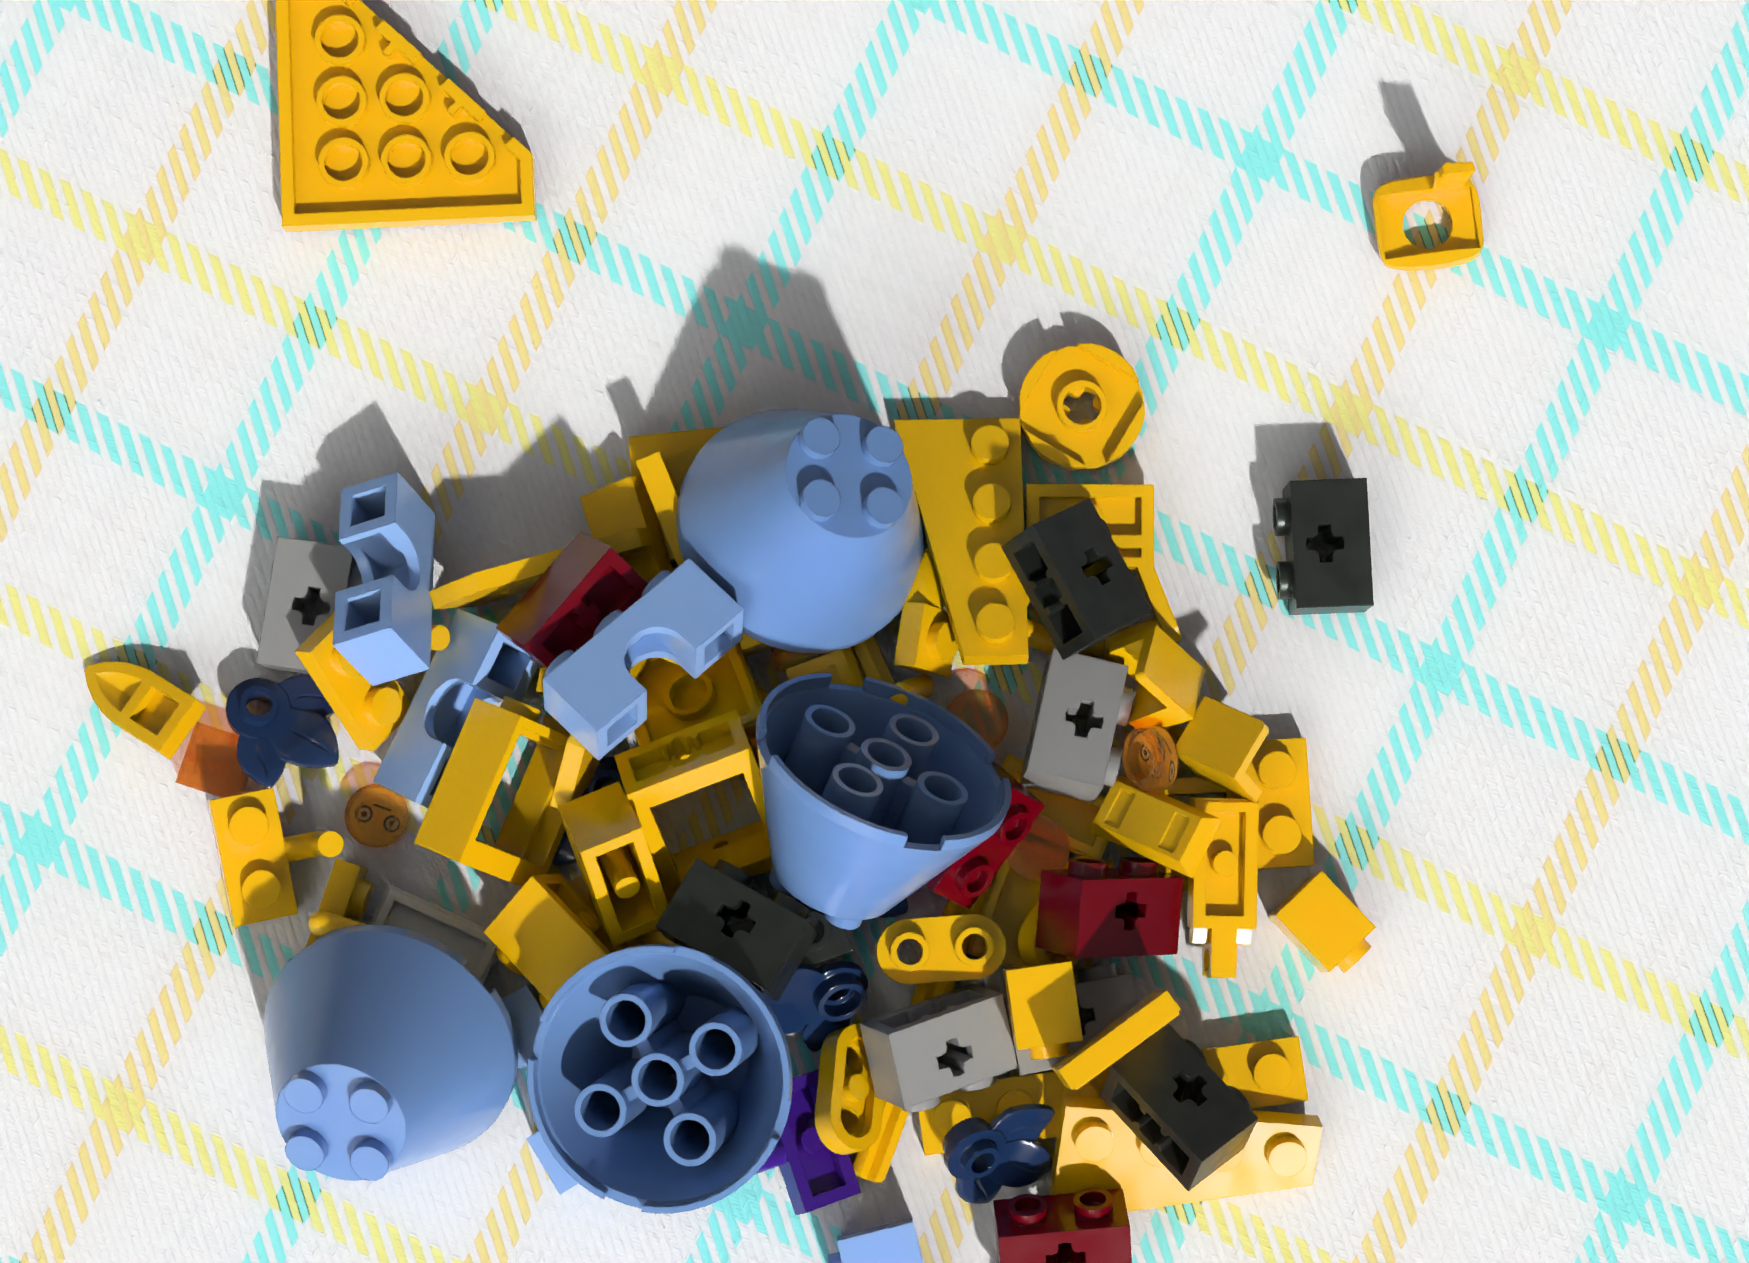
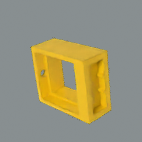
M504 696L500 707L475 698L414 843L521 887L531 876L547 874L565 832L559 810L550 806L565 746L571 734L556 719L547 714H543L540 724L537 723L540 710L510 697ZM520 735L536 742L537 745L497 841L492 846L476 840Z
M737 709L614 755L626 796L643 828L650 852L671 900L696 858L713 868L717 861L722 859L750 876L762 874L772 869L760 768ZM690 755L689 757H687V758H685V759H681V758L684 757V756ZM743 773L761 820L671 854L652 807Z

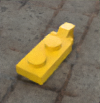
M1190 798V806L1222 820L1193 879L1188 877L1187 927L1190 928V943L1202 944L1203 976L1209 978H1236L1237 945H1250L1251 929L1256 930L1259 803L1258 800L1255 803L1249 799Z

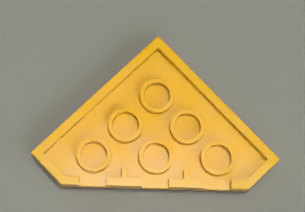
M275 0L282 227L286 232L537 221L535 159L533 154L514 136H510L489 117L486 111L449 78L447 79L429 63L412 44L384 19L382 20L361 0Z

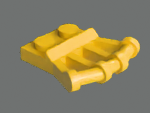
M1026 484L1025 530L1041 520L1090 498L1100 518L1107 524L1111 538L1128 569L1136 570L1153 613V619L1124 629L1077 654L1103 657V660L1114 662L1108 656L1112 642L1154 625L1161 628L1176 643L1182 642L1179 628L1154 567V485ZM1027 595V607H1028V604H1029V602H1030V599H1029V597H1028V595ZM1027 619L1028 646L1050 655L1053 648L1056 647L1046 628L1040 623Z
M1174 726L1163 731L1170 737L1173 745H1176L1185 729ZM1306 738L1264 740L1245 771L1263 791L1258 798V869L1315 866ZM1143 755L1135 780H1133L1167 796L1224 793V798L1246 799L1200 777L1174 778L1168 786L1159 787L1148 776ZM1158 863V871L1184 877L1182 893L1188 891V876Z

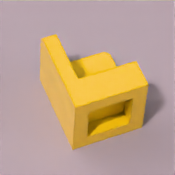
M1154 625L1111 643L1108 656L1115 663L1127 665V673L1139 683L1129 719L1130 725L1144 737H1147L1155 729L1163 731L1194 719L1205 669L1157 625Z
M1204 696L1195 711L1194 719L1189 721L1174 747L1176 755L1198 777L1255 803L1263 792L1245 771L1269 733L1268 726L1258 718Z

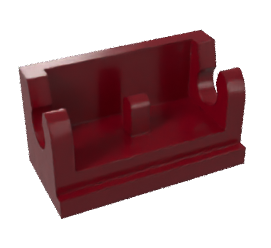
M580 531L500 622L496 629L509 641L530 655L529 659L546 671L553 660L567 650L576 652L593 638L597 626L607 615L615 610L624 612L639 600L648 583L613 548Z

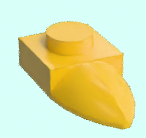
M927 548L922 554L916 578L903 604L894 665L928 676L951 678L953 658L958 647L942 596L941 583L933 558H931L929 548Z
M118 661L101 662L88 665L84 670L89 692L100 711L123 731L171 760L207 708L199 700L161 676L136 664Z

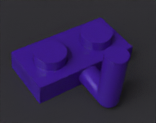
M819 1069L792 1078L791 1105L782 1136L765 1164L755 1173L756 1175L772 1168L780 1167L795 1215L808 1213L861 1193L849 1154L840 1155L829 1150L822 1143L816 1131L815 1106Z

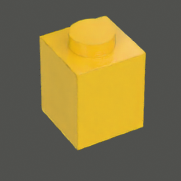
M1323 871L1314 872L1268 916L1320 972H1330L1336 966L1343 973L1348 971L1372 947L1365 938L1376 928Z
M1066 960L1003 969L1014 1047L1017 1050L1029 1048L1031 1060L1070 1055L1068 1043L1083 1041L1072 961Z

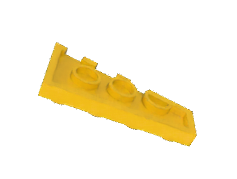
M1020 418L894 420V431L898 433L903 442V453L910 467L919 512L925 529L926 542L931 558H933L941 583L942 596L963 665L1028 664L1027 594L1001 548L1024 531Z
M1063 1095L1048 1195L1077 1193L1087 1188H1101L1104 1190L1123 1189L1127 1212L1312 1186L1323 1126L1318 1115L1252 1110L1259 1119L1245 1148L1190 1191H1187L1102 1098Z

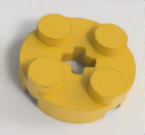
M1093 343L1077 344V346L1064 347L1058 351L1055 349L1038 359L1028 371L1023 381L1018 399L1021 432L1034 452L1046 462L1064 470L1096 472L1125 455L1140 433L1145 417V404L1143 402V392L1138 383L1139 379L1133 367L1121 355L1107 347ZM1085 391L1095 397L1091 407L1099 415L1093 421L1084 418L1078 424L1068 418L1070 409L1063 402L1068 395L1078 399Z

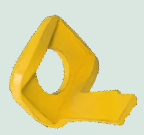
M1446 162L1434 174L1389 180L1378 186L1372 198V211L1379 256L1386 267L1404 271L1449 268L1466 264L1480 255L1484 245L1480 201L1476 188L1469 180L1476 171L1473 162ZM1423 201L1434 202L1442 206L1448 212L1452 222L1451 233L1448 239L1441 246L1432 249L1420 248L1412 244L1405 236L1403 230V217L1406 211L1414 204Z

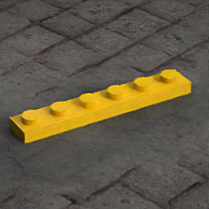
M1299 1036L1200 1049L1206 1058L1207 1065L1227 1086L1238 1089L1246 1097L1252 1109L1309 1101ZM1111 1066L1078 1090H1071L1065 1087L1054 1071L998 1078L995 1084L985 1089L976 1091H961L959 1089L940 1096L941 1102L937 1106L918 1112L924 1155L945 1153L942 1147L944 1137L960 1121L979 1117L990 1123L1006 1109L1022 1104H1045L1051 1106L1055 1114L1038 1139L1057 1137L1063 1095L1101 1098L1100 1094Z

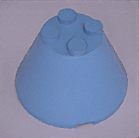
M774 409L742 417L717 432L703 446L685 474L677 501V536L684 562L688 558L692 560L744 609V634L782 650L799 653L833 652L852 647L871 638L876 632L889 624L902 610L916 578L924 551L923 526L910 467L903 453L902 439L892 428L883 425L878 426L867 419L854 415L799 409Z
M831 673L803 675L792 678L775 687L764 700L756 720L755 733L772 862L769 881L777 891L788 896H794L807 906L824 913L825 918L832 925L841 929L853 930L861 925L862 920L873 919L885 914L992 836L1001 826L1010 807L1011 785L1008 778H1003L1001 781L992 766L996 753L989 744L968 724L933 701L912 691H905L897 685L868 677L865 678L862 687L830 683L832 680ZM904 694L908 698V703L906 705L891 700L890 697Z
M374 924L343 927L317 937L313 944L289 959L275 979L267 998L264 1012V1035L278 1128L286 1143V1157L294 1166L304 1171L315 1170L323 1175L340 1180L377 1181L388 1172L454 1151L469 1144L488 1130L496 1121L514 1088L518 1070V1043L511 1017L503 1000L495 988L488 992L481 982L464 967L467 961L465 957L427 935L400 927Z
M645 944L627 947L602 956L577 971L559 988L545 1007L539 1019L541 1022L535 1036L532 1057L528 1058L527 1087L530 1106L536 1126L552 1156L577 1183L589 1192L602 1199L608 1197L625 1205L641 1208V1212L673 1214L692 1211L722 1200L738 1190L755 1175L774 1151L786 1125L792 1099L793 1079L789 1048L779 1021L768 1002L754 985L728 964L711 955L683 946Z

